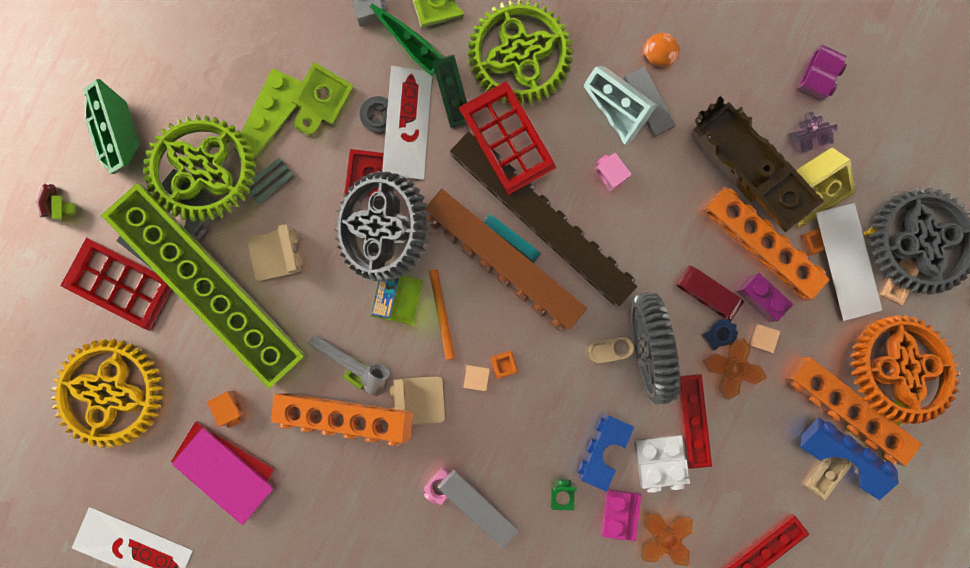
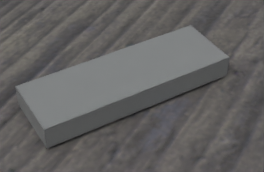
M644 66L624 76L625 82L658 105L646 121L653 136L655 137L674 128L676 125L646 67Z

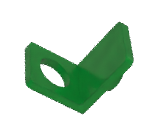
M558 479L557 483H551L552 510H574V494L577 491L575 483H571V480ZM564 491L569 494V502L567 504L560 505L557 503L556 496L559 492Z

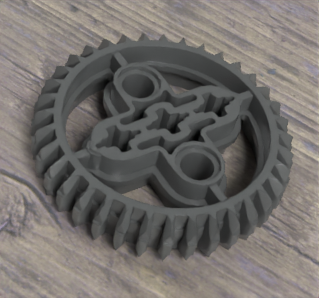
M379 171L360 177V181L354 182V187L348 188L349 194L343 195L345 201L339 203L341 210L336 211L339 214V219L334 220L338 223V227L334 230L338 232V236L335 239L340 242L337 248L342 250L340 256L345 258L344 263L350 265L349 269L355 271L362 278L372 281L385 282L403 277L404 274L410 272V268L416 267L415 261L422 260L420 253L426 252L423 245L429 243L426 240V235L431 234V232L427 230V226L432 223L427 221L430 213L425 211L428 204L423 202L425 197L419 194L420 189L414 187L415 183L408 181L406 177L397 173ZM378 188V191L372 193L369 198L368 211H358L368 194ZM394 188L404 198L409 209L410 219L407 216L399 215L400 199L394 194ZM355 235L364 238L363 253L370 260V263L361 254ZM407 242L399 258L385 267V262L394 256L396 243Z
M933 188L910 189L907 192L904 191L899 193L898 196L892 197L891 201L886 202L884 207L878 211L880 215L874 218L877 223L873 224L871 228L876 232L871 233L870 237L874 238L875 241L871 242L870 246L876 247L872 255H878L879 258L874 263H881L882 267L879 271H887L888 273L885 278L894 277L892 284L900 283V289L908 288V292L913 293L917 291V294H938L951 290L953 287L960 285V281L968 278L967 274H970V211L963 210L966 204H957L958 198L950 199L951 193L943 194L942 190L934 191ZM921 202L929 203L942 209L951 217L954 223L944 222L937 224L933 210ZM908 205L909 209L903 217L905 232L894 235L889 242V227L894 215L901 208ZM945 232L948 234L949 240L946 239ZM901 242L905 244L906 250L902 249ZM961 242V252L956 266L948 275L943 277L942 274L948 265L945 250L955 248ZM894 257L900 260L913 258L919 272L928 277L929 280H920L909 275L898 265Z
M646 292L636 295L631 304V324L637 363L643 385L654 404H669L677 400L681 384L678 350L672 323L670 322L667 308L657 293Z

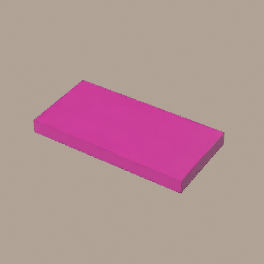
M206 428L200 430L172 463L176 469L241 525L245 524L274 489L269 482Z

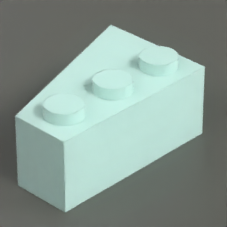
M596 66L583 85L598 108L604 112L610 125L618 132L624 145L633 142L658 106L605 66Z

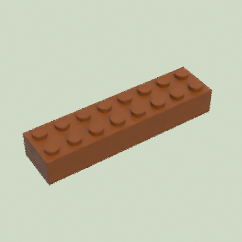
M441 188L429 202L425 211L430 213L427 217V221L432 223L430 225L436 230L440 227L444 231V237L451 243L455 244L458 242L462 246L461 251L472 259L475 256L480 260L479 266L486 272L490 273L493 271L497 274V280L507 288L510 285L516 290L514 294L520 300L531 302L534 305L532 309L541 317L544 315L548 316L552 320L550 324L558 331H569L588 309Z

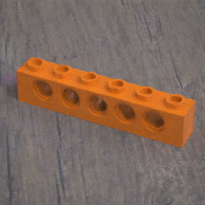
M726 187L720 190L702 211L803 301L812 300L830 280L825 275V270L818 265H813L808 260L809 257L806 253L799 249L796 250L791 245L789 238L783 234L779 235L773 229L774 226L766 219L762 220L756 214L757 211L754 207L744 204L739 199L740 196L737 192ZM729 207L736 210V218L728 214ZM746 222L753 225V233H749L746 230ZM764 237L768 238L771 242L769 249L763 245ZM782 252L788 257L786 264L780 260ZM799 268H802L805 272L803 279L797 274Z
M802 357L786 377L791 382L790 386L801 394L803 392L810 397L808 400L818 408H825L828 411L827 415L838 423L840 421L847 426L845 428L856 437H862L866 440L864 444L875 452L877 450L884 454L882 458L894 466L898 464L906 467L923 445L891 419H885L884 414H877V408H869L870 403L868 401H863L859 394L811 357ZM814 378L818 380V387L815 390L811 386ZM833 392L837 396L834 404L830 402V395ZM851 407L855 409L853 418H850L848 414ZM869 422H872L874 427L869 433L867 426ZM890 436L892 443L887 447L886 440Z
M290 393L274 394L271 422L279 423L280 428L292 429L293 426H298L300 431L314 432V429L322 430L321 434L324 435L342 433L344 438L357 439L358 436L365 437V441L379 442L381 439L387 440V444L393 446H401L403 442L410 441L413 421L412 411ZM297 408H299L301 412L300 418L297 416L296 413ZM318 411L322 414L321 421L317 417ZM340 414H341V415L343 416V418H344V423H343V425L339 422V415H340ZM361 417L366 421L365 428L360 424ZM384 420L388 423L387 432L384 431L382 428V422Z

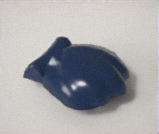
M721 319L703 336L715 351L719 346L729 345L737 339V325L731 323L730 320Z

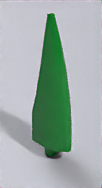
M372 3L370 8L413 60L428 74L434 75L435 71L432 60L445 56L413 29Z

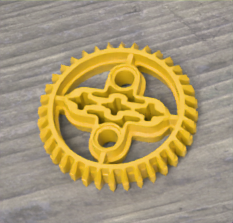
M101 339L100 343L94 340L91 342V345L83 344V349L76 348L74 350L75 355L69 354L67 356L69 362L63 361L61 363L64 369L56 371L60 378L53 379L58 384L57 387L51 388L52 391L56 392V396L50 398L53 401H57V405L52 407L54 410H59L55 417L63 419L59 425L68 426L65 431L66 433L74 432L72 438H80V443L85 444L88 442L90 447L97 445L98 448H104L105 446L113 448L115 444L119 447L123 446L124 442L131 443L132 437L134 439L139 438L140 432L144 433L148 430L146 425L150 426L154 423L150 417L158 416L154 409L161 408V405L156 402L163 399L162 395H158V391L163 390V386H157V382H160L162 378L155 377L154 374L158 373L159 370L158 368L151 369L155 363L153 360L146 362L149 357L147 353L141 355V348L134 349V344L128 343L126 345L124 340L117 342L116 339H110L108 342L107 339ZM102 353H113L112 357L102 362L97 376L81 374L72 380L78 368L90 357ZM124 356L132 360L141 371L146 385V397L140 388L126 383L129 367L123 360ZM113 365L117 367V374L115 376L111 374ZM106 381V382H115V383H101V384H98L97 382ZM80 384H84V386L90 390L87 391V389L83 388V386H81ZM102 390H106L108 393H110V394L113 395V396H109L108 394H106V393L103 392ZM70 393L76 399L89 403L85 419L89 426L92 427L91 430L85 427L76 417L71 406ZM128 395H129V398H131V399L134 400L135 402H132V403H131V401H130L129 399H127L126 397H124V396H128ZM109 403H118V405H109ZM143 406L138 419L128 428L117 433H102L103 429L109 428L113 424L118 411L133 413ZM100 410L104 413L103 421H100L98 418Z

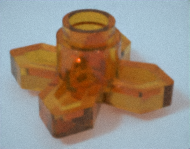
M744 338L729 344L728 358L714 353L703 359V363L709 372L724 374L719 390L727 400L740 394L742 380L751 384H757L767 378L760 365L749 364L747 361L751 349Z
M646 512L644 527L654 537L642 545V560L657 562L666 553L675 565L688 566L690 551L682 544V539L692 533L693 519L677 516L667 526L660 514Z

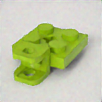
M313 62L291 102L301 108L295 118L294 128L310 136L317 130L322 120L332 125L354 85ZM325 88L327 90L326 94L329 97L328 99L323 98L321 100L318 98L319 95L316 91L317 89L322 90ZM303 120L309 121L310 126H304Z

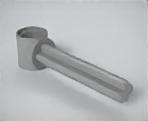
M312 336L308 343L309 346L361 377V383L364 384V389L368 394L378 396L384 393L390 374L385 366L375 364L367 367L320 337Z

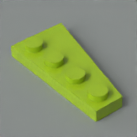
M412 0L421 28L464 17L463 11L454 0Z
M273 68L241 131L242 137H246L248 141L247 145H251L252 151L250 153L254 154L255 160L272 141L280 127L286 124L287 119L294 110L299 108L291 102L302 81Z

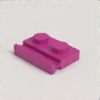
M607 490L602 537L636 542L642 496L640 493Z

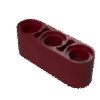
M690 265L676 284L682 291L726 320L732 321L744 304L742 298Z

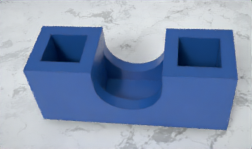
M607 414L604 418L601 417L596 426L598 434L595 439L590 440L586 450L589 452L586 461L582 460L577 471L580 474L579 479L607 492L616 470L604 463L603 452L610 445H618L626 449L635 427Z

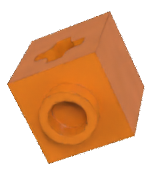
M234 390L227 391L207 401L218 427L226 425L227 428H230L240 423L239 418L245 416Z

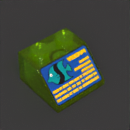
M404 275L394 280L378 281L370 316L415 326L425 281Z

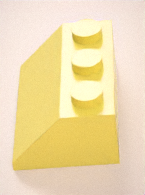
M830 148L796 170L824 201L822 205L797 223L796 226L798 228L803 227L817 218V212L829 210L856 193L851 161L834 148Z

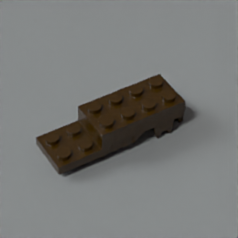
M720 96L715 104L708 106L706 111L702 110L699 112L698 117L695 119L697 127L693 129L691 136L750 202L756 199L785 233L824 203L823 199L788 161L786 162L783 155L776 151L773 144H770L769 140L760 136L752 128V117H748L744 113L742 106L736 110L730 102L725 104L724 99Z

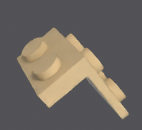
M287 224L277 226V231L248 238L256 280L264 281L301 272L300 265H303L301 254L297 252L296 243H298L295 229H292Z
M440 376L394 379V384H390V396L395 398V407L392 409L412 411V424L442 423L445 420L443 379Z

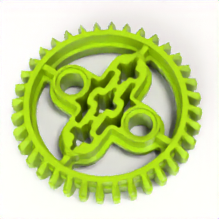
M510 0L508 7L501 3L500 10L493 7L492 14L486 11V20L480 18V26H474L475 33L470 34L472 41L468 42V47L471 49L467 51L468 56L471 57L468 60V64L473 66L471 73L476 74L474 77L475 81H481L480 88L488 86L486 92L499 85L488 75L486 70L492 71L495 74L513 71L518 83L531 88L529 90H513L521 105H523L524 99H527L530 105L534 97L537 102H540L541 94L547 99L549 97L548 90L551 93H555V86L561 87V79H567L565 72H570L571 66L568 64H571L573 58L570 56L573 54V49L569 47L572 46L573 42L568 39L570 32H563L566 29V25H558L561 21L560 16L553 18L555 13L553 10L546 13V5L539 9L538 2L533 7L530 6L529 0L526 1V5H521V0L517 1V5H513V2ZM526 16L534 18L550 28L554 35L546 31H537L528 35L523 23L516 18L510 17ZM504 20L499 28V37L502 45L490 50L486 61L482 62L481 48L484 37L493 25ZM515 29L518 33L512 36L507 34V30ZM538 42H541V44L545 45V47L542 48L541 45H537ZM558 43L559 61L557 68L545 83L537 86L542 76L538 60L551 55L555 44ZM517 50H520L521 53L524 52V55L521 56L520 53H517ZM496 58L503 60V63H499V61H496ZM529 69L534 72V75L526 77L522 72ZM507 97L502 98V102L505 103Z
M196 115L193 121L187 116L184 123L177 119L178 125L174 126L172 123H169L170 129L168 131L161 128L163 135L161 137L155 135L154 137L157 143L149 142V146L153 150L146 151V155L149 158L144 159V164L148 167L143 168V172L147 175L144 177V181L148 183L147 189L149 192H152L151 195L154 198L158 199L157 202L164 206L166 211H172L174 217L180 214L182 220H186L189 216L192 222L196 221L197 216H199L201 222L205 221L206 216L211 221H214V214H218L220 218H223L222 211L226 210L228 213H231L230 206L232 205L239 208L237 200L245 201L246 198L243 193L250 194L251 191L247 186L254 185V181L251 178L256 176L255 171L252 170L256 168V164L253 162L255 156L253 153H250L252 151L251 145H247L248 141L246 137H242L241 131L235 132V126H228L225 120L219 123L216 117L210 121L207 115H205L203 120H201L200 116ZM195 132H212L220 135L219 137H207L197 149L187 142L176 141L185 135ZM229 141L237 149L241 160V174L235 187H233L231 173L221 166L229 154L227 145ZM212 148H220V150L217 153L210 154V150ZM166 150H168L167 159L169 163L179 170L171 182V196L163 188L159 177L160 162ZM176 153L181 154V155H184V154H185L187 157H184V156L182 157V156H180V155L177 156ZM210 163L214 165L216 170L211 167ZM184 166L188 168L192 176L186 171ZM195 166L200 168L204 167L206 171H204L203 169L201 170L199 168L196 170ZM213 179L219 180V181L223 180L225 184L219 183V182H216V183H215V181H214ZM184 183H191L188 189L180 190ZM203 188L215 195L228 194L223 199L205 206H188L180 203L181 200L194 199Z

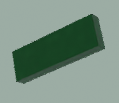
M454 54L432 60L450 128L465 124L466 121L459 107L466 104L467 100Z

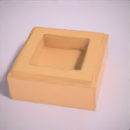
M756 324L750 346L774 353L780 331Z
M467 365L463 388L486 391L490 369Z

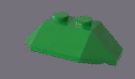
M96 79L83 88L84 96H86L84 102L85 121L98 162L108 170L109 174H115L128 166L140 143L127 102L101 79Z

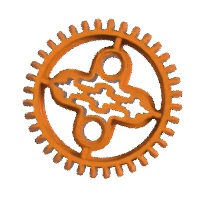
M894 315L875 321L860 333L861 336L856 339L857 344L852 347L855 352L850 356L855 360L850 364V366L855 368L851 375L857 377L853 384H859L860 389L858 393L865 394L863 401L871 402L869 408L877 407V414H884L885 419L893 418V422L919 424L920 422L925 423L936 419L945 412V409L951 407L950 402L956 399L954 394L959 392L955 386L961 383L956 377L961 373L955 369L959 364L953 360L956 355L950 352L952 346L945 344L947 338L939 337L940 331L933 332V325L926 326L925 320L917 321L916 317L909 318L908 315L901 317ZM889 331L890 336L884 344L885 356L875 358L870 364V354L875 340L883 333ZM914 337L919 339L932 355L919 354ZM939 377L938 390L930 404L921 408V403L927 395L925 382L936 380ZM877 384H891L895 400L906 408L889 400L881 392Z

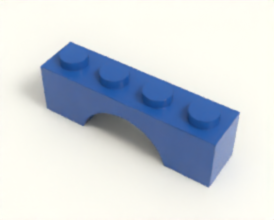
M818 417L801 434L800 448L818 460L839 457L854 463L860 470L859 487L879 501L899 484L898 471L892 463L885 462L874 451L858 444L852 436L845 435L837 430L831 422L824 421Z

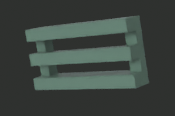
M278 158L252 179L254 181L253 186L247 187L250 189V194L255 201L261 204L295 176L284 162ZM279 166H281L280 169H278L275 173H273L270 177H268L265 181H263V182H262L260 185H258L255 189H252L255 185H257L260 181H262L265 177H267V176H268L270 173H272L275 169H277ZM286 172V175L283 178H281L263 194H261L260 196L257 195V193H259L262 189H264L266 186L272 183L281 174Z

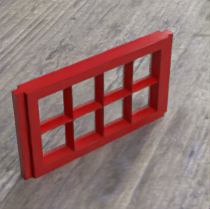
M507 81L459 107L463 118L508 195L557 169ZM507 97L513 109L498 117L491 104ZM487 107L494 120L479 128L472 115ZM516 114L523 127L508 134L501 122ZM497 124L504 137L489 145L482 132ZM526 131L533 144L518 152L511 139ZM507 142L514 154L499 162L492 149ZM536 148L543 161L528 169L521 156ZM517 159L524 172L509 180L502 167Z
M87 237L60 285L148 331L153 327L172 291L155 271ZM94 251L107 256L100 272L87 266ZM112 259L125 265L117 281L104 275ZM129 268L142 274L135 290L122 284ZM84 270L97 276L89 291L76 285ZM147 277L160 283L153 298L139 292ZM101 279L114 284L107 300L94 294ZM119 287L132 293L124 309L111 303ZM136 297L149 302L142 318L129 312Z

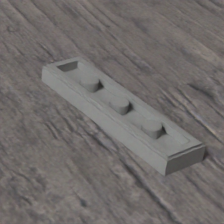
M455 470L437 486L446 497L502 548L519 532L510 521Z

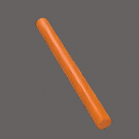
M438 269L429 270L446 360L455 359Z

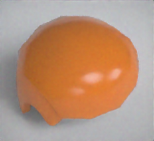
M660 32L646 40L643 55L647 57L651 65L663 68L672 65L678 59L680 48L677 40L672 35Z

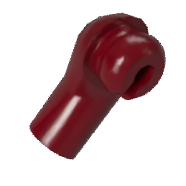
M45 183L39 188L35 201L40 217L52 215L48 199L49 196H55L57 193L54 184L47 185Z

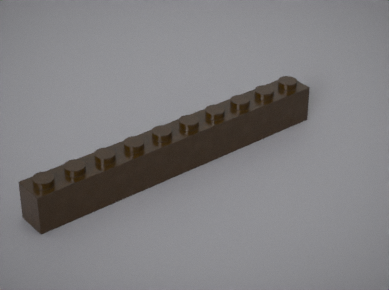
M469 131L450 150V156L614 307H620L638 287L634 283L636 280L628 272L623 273L618 269L619 264L612 257L608 256L606 258L601 253L602 248L594 241L589 242L583 237L585 233L578 226L572 227L567 222L568 217L562 211L558 210L556 212L550 206L552 203L544 195L539 196L533 191L535 188L531 183L508 195L476 138ZM492 149L497 160L501 162V156L494 149ZM510 164L502 167L509 180L517 176L518 172Z

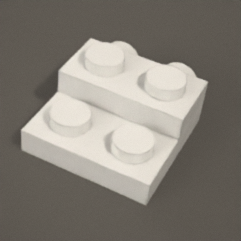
M681 435L635 440L640 486L643 489L647 488V492H659L661 487L670 486L671 490L684 489V484H690Z

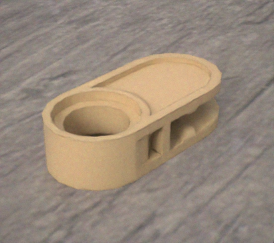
M626 337L597 341L589 346L588 356L595 363L626 359L632 355L634 345ZM621 341L626 342L628 345V352L624 355L616 351V345Z

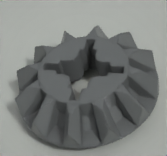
M374 96L362 104L360 120L369 131L380 133L386 130L388 99ZM373 107L379 112L384 111L382 113V122L378 118L372 119L374 116Z

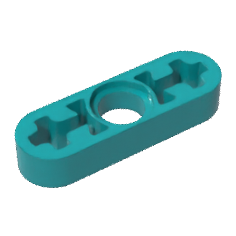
M488 214L483 222L532 263H535L541 255L536 248L494 216Z

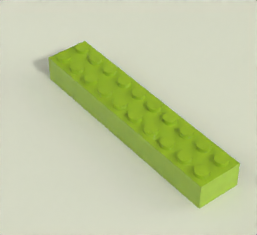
M136 183L100 215L268 389L306 355L170 212L166 211L164 206L157 202V199L151 195V192L144 185Z

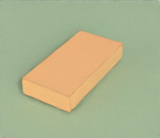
M897 260L898 265L905 272L917 278L919 270L914 260ZM894 277L889 278L881 296L903 306L910 292H908V288L900 289V283L892 284Z

